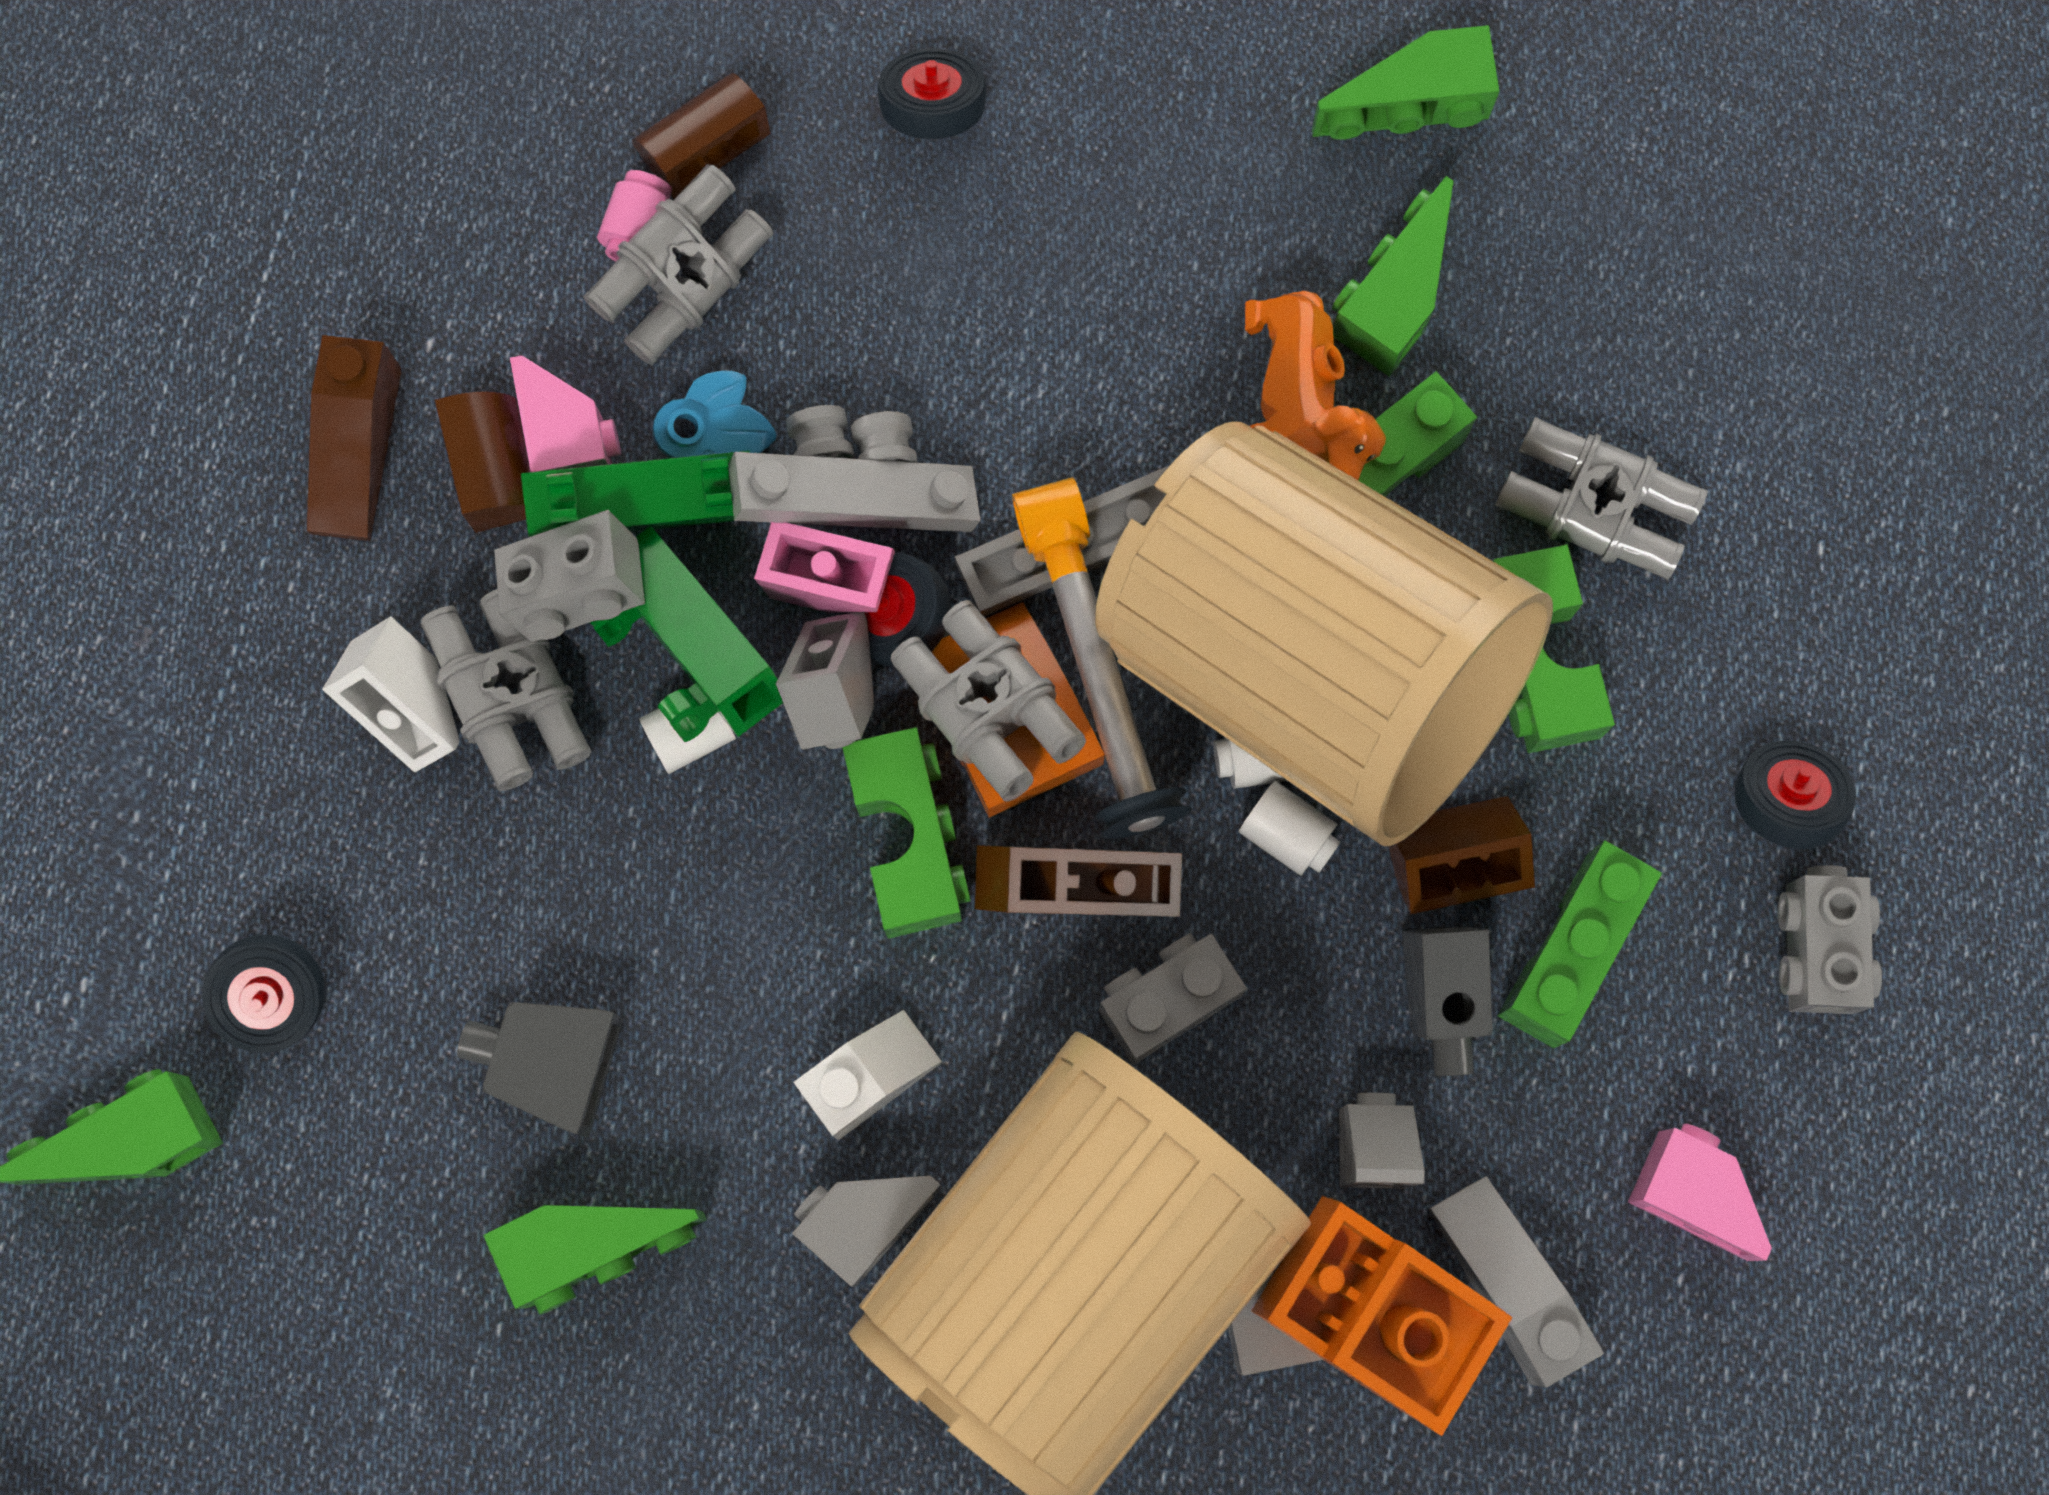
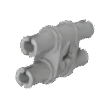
M707 164L674 200L666 199L665 201H660L656 205L657 212L628 242L622 241L618 245L617 256L619 259L583 296L587 304L606 321L613 322L646 285L656 291L659 303L624 339L629 349L642 361L650 365L657 361L686 328L693 330L695 327L699 328L703 324L702 317L729 288L735 289L739 285L741 278L739 270L774 234L771 227L761 216L753 210L745 209L713 245L704 239L701 226L736 190L730 179L714 165ZM674 253L683 255L679 260V264ZM680 266L686 278L676 275L680 270Z
M1534 417L1519 452L1568 472V479L1572 483L1569 489L1564 488L1561 493L1511 471L1495 506L1546 527L1544 533L1549 535V539L1553 541L1558 537L1600 555V561L1604 563L1608 561L1614 563L1619 558L1668 580L1678 565L1685 545L1633 524L1635 517L1630 516L1633 508H1638L1641 503L1683 521L1688 525H1692L1705 502L1708 490L1657 470L1658 463L1653 461L1654 458L1649 455L1644 459L1601 441L1602 435L1597 433L1595 435L1588 434L1586 438H1582ZM1604 482H1607L1605 490L1607 492L1605 498L1607 506L1602 508L1598 515L1594 513L1597 506L1595 504L1597 496L1595 491Z
M496 589L484 595L480 600L479 606L500 647L499 649L485 654L476 653L455 606H445L429 612L422 618L421 627L441 666L437 673V682L440 689L447 691L463 725L460 729L463 738L467 739L469 743L477 744L498 791H506L524 784L531 779L533 774L512 729L515 725L527 721L536 723L558 770L570 768L583 762L590 756L591 749L570 708L574 702V692L570 686H565L548 651L551 647L549 640L531 642L499 614L498 590ZM501 681L504 687L495 688V683ZM516 687V694L511 695L509 689Z
M965 600L954 605L945 614L942 624L970 658V661L953 673H948L919 637H912L902 642L893 651L891 661L920 697L918 700L919 713L926 720L933 721L953 746V755L959 761H964L966 764L973 763L1004 801L1009 802L1021 796L1032 785L1033 776L1005 742L1004 738L1019 727L1026 726L1058 764L1064 763L1078 754L1084 747L1086 739L1084 734L1055 702L1056 692L1054 684L1048 678H1041L1021 654L1020 644L1014 638L1000 636L974 604L969 600ZM987 696L992 702L987 703L982 697Z

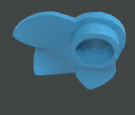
M725 370L707 373L698 377L689 388L685 399L669 401L660 408L652 426L656 445L670 458L749 450L750 453H762L775 441L776 432L761 413L749 406L741 405L746 390V376L739 372ZM678 419L691 421L695 427V435L691 438L678 436L674 430V422Z

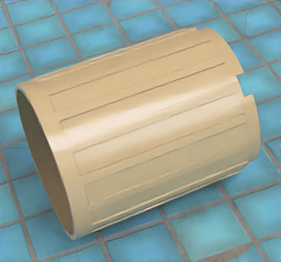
M1234 421L1217 426L1192 443L1154 484L1155 488L1166 494V496L1146 525L1143 526L1131 518L1110 558L1099 589L1095 612V624L1098 635L1110 644V648L1114 650L1118 658L1117 662L1128 671L1380 845L1392 846L1397 844L1424 824L1446 801L1475 765L1508 716L1524 688L1545 643L1552 620V598L1533 584L1516 576L1278 432H1271L1263 426H1255L1253 429L1245 423Z
M1075 1031L1056 1054L1055 1059L859 1304V1307L865 1313L850 1330L849 1336L860 1350L913 1401L917 1403L920 1400L950 1426L948 1431L1027 1495H1095L1287 1253L1294 1247L1311 1225V1222L1305 1213L1275 1183L1197 1116L1110 1050L1088 1036Z

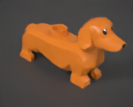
M1300 291L1283 294L1277 298L1266 300L1251 299L1246 301L1245 331L1252 336L1261 332L1264 325L1267 324L1269 337L1273 342L1260 402V408L1266 421L1250 425V427L1254 429L1255 426H1263L1271 432L1276 431L1354 479L1359 480L1364 465L1380 456L1386 437L1380 425L1368 412L1348 406L1339 405L1334 407L1335 381L1344 376L1345 366L1339 350L1334 346L1333 325L1330 316L1324 311L1321 298L1317 293Z

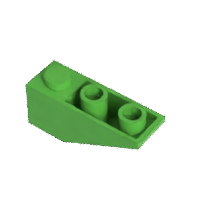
M1489 25L1429 31L1319 100L1312 125L1313 137L1330 135L1333 139L1345 140L1357 137L1363 132L1389 129L1392 133L1405 134L1414 132L1426 125L1446 123L1451 127L1464 128L1489 119L1499 94Z
M1447 176L1432 194L1423 189L1417 195L1403 217V220L1408 225L1397 238L1387 234L1382 239L1367 263L1373 269L1361 284L1354 279L1350 280L1332 306V310L1338 313L1333 327V337L1389 377L1423 335L1435 308L1454 182Z
M155 1069L128 1082L124 1086L127 1094L104 1106L103 1103H95L73 1113L65 1120L68 1128L46 1140L44 1136L35 1137L11 1149L6 1154L9 1162L0 1166V1183L24 1185L166 1177L223 1144L190 1078L169 1071L163 1073L161 1069Z
M543 1205L483 1236L515 1309H525L535 1305L539 1315L575 1299L576 1295L572 1287L595 1275L599 1284L602 1285L634 1270L636 1265L632 1257L654 1246L657 1247L660 1255H663L697 1238L692 1227L707 1219L703 1211L696 1209Z

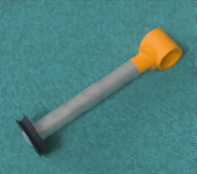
M1071 477L1012 494L1014 511L1026 551L1029 555L1033 554L1036 561L1046 563L1119 802L1106 807L1094 817L1095 820L1106 823V830L1102 832L1100 837L1108 840L1128 838L1165 827L1184 818L1193 810L1191 806H1183L1180 801L1187 790L1180 787L1156 790L1113 650L1108 642L1099 637L1096 629L1095 612L1097 599L1082 554V550L1089 543L1087 538L1090 537V530L1082 497L1075 479Z

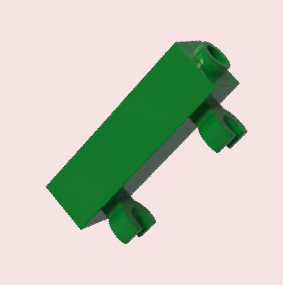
M734 452L521 473L528 537L609 510L630 532L644 531L650 526L653 529L734 521L728 463Z
M650 526L636 536L639 544L645 604L622 611L612 619L596 620L590 623L605 644L610 647L624 639L631 630L632 624L641 618L693 681L694 684L691 687L672 692L657 706L684 743L697 737L706 728L709 719L716 713L720 714L739 737L783 704L776 685L778 679L761 655Z

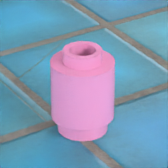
M630 170L626 173L623 181L615 184L597 235L598 241L606 248L605 254L615 262L619 259L617 256L618 245L622 241L628 242L657 212L656 205L660 201L670 198L672 188L666 181L644 171Z

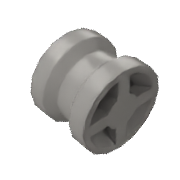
M836 405L809 407L795 412L785 421L789 437L796 440L797 450L793 455L855 459L852 443L845 440L843 430L848 425L844 408Z
M897 411L876 412L862 416L852 424L853 443L859 446L861 451L857 459L918 463L916 451L910 448L908 440L913 435L911 418L908 415Z

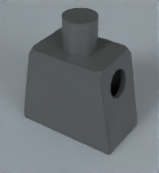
M1466 926L1402 930L1412 1034L1425 1040H1432L1434 1075L1459 1076L1473 1074L1472 1037L1490 1036L1493 1030L1489 932L1486 929ZM1454 994L1456 1009L1452 1015L1444 1018L1442 1013L1443 1002L1449 995Z
M510 1002L506 1008L501 1028L471 1020L465 1024L459 1039L457 1056L460 1059L489 1066L483 1083V1092L565 1131L589 1138L624 1019L614 1012L600 1009Z

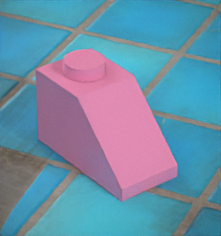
M524 356L510 358L531 472L612 464L611 457L621 455L620 442L614 420H603L593 399Z
M771 522L754 579L771 599L828 613L877 612L895 551L890 547L791 523Z
M1683 1124L1681 1130L1671 1128L1659 1131L1628 1203L1746 1261H1767L1772 1248L1737 1158L1718 1149L1721 1142L1718 1137L1696 1126Z

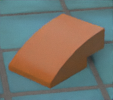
M1023 602L986 618V620L1000 636L1014 638L1021 646V654L1041 678H1048L1054 684L1056 692L1055 702L1084 734L1086 743L1073 758L1058 764L1026 726L1019 727L1004 738L1005 742L1033 776L1032 785L1021 796L1009 802L1004 801L973 763L966 764L964 761H960L962 766L965 767L989 818L1102 766L1105 758L1098 739L1071 686ZM951 635L942 638L932 651V654L948 673H953L970 661V658ZM987 696L982 697L987 703L992 702Z
M1322 1196L1309 1216L1311 1225L1283 1258L1251 1312L1388 1403L1442 1436L1513 1317L1406 1243L1392 1238L1343 1203Z

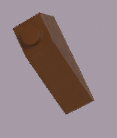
M322 335L311 392L307 532L311 535L371 541L402 371L401 366L382 341Z
M977 845L975 909L1005 913L1180 917L1182 853Z

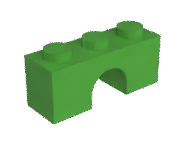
M1437 371L1375 419L1385 434V445L1379 457L1364 465L1358 481L1386 497L1412 474L1420 478L1463 444L1477 416Z
M1568 544L1493 560L1496 564L1550 595L1553 602L1551 624L1570 621L1583 605ZM1542 647L1524 688L1509 712L1510 724L1514 735L1517 738L1524 737L1528 753L1601 739L1615 726L1599 664L1582 668H1566L1552 661Z
M917 727L854 741L850 745L842 747L859 816L864 817L882 812L894 813L906 819L914 829L912 844L901 858L887 864L870 867L883 928L887 938L890 939L961 922L959 904L971 902L962 864L950 867L944 843L955 841L956 837L948 803L935 806L930 782L942 780L934 743L921 745Z
M1606 840L1586 855L1558 906L1562 910L1552 930L1534 957L1527 961L1497 1016L1553 1049L1569 1042L1662 872Z

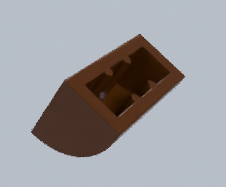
M730 73L633 138L632 143L653 173L671 186V196L675 199L707 164L714 165L718 169L770 135L771 131L763 103L739 76Z
M488 391L461 393L435 399L461 512L475 533L526 520L521 473H529L531 471L518 400L508 394Z
M1508 796L1436 811L1407 838L1397 844L1388 846L1397 883L1410 914L1535 888L1531 832Z

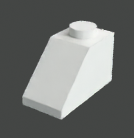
M391 616L350 642L322 689L413 772L421 770L456 750L460 742L446 690L440 689L437 682V673L440 670L437 658Z
M903 1010L841 1046L794 1081V1084L831 1135L840 1140L940 1065L942 1061Z

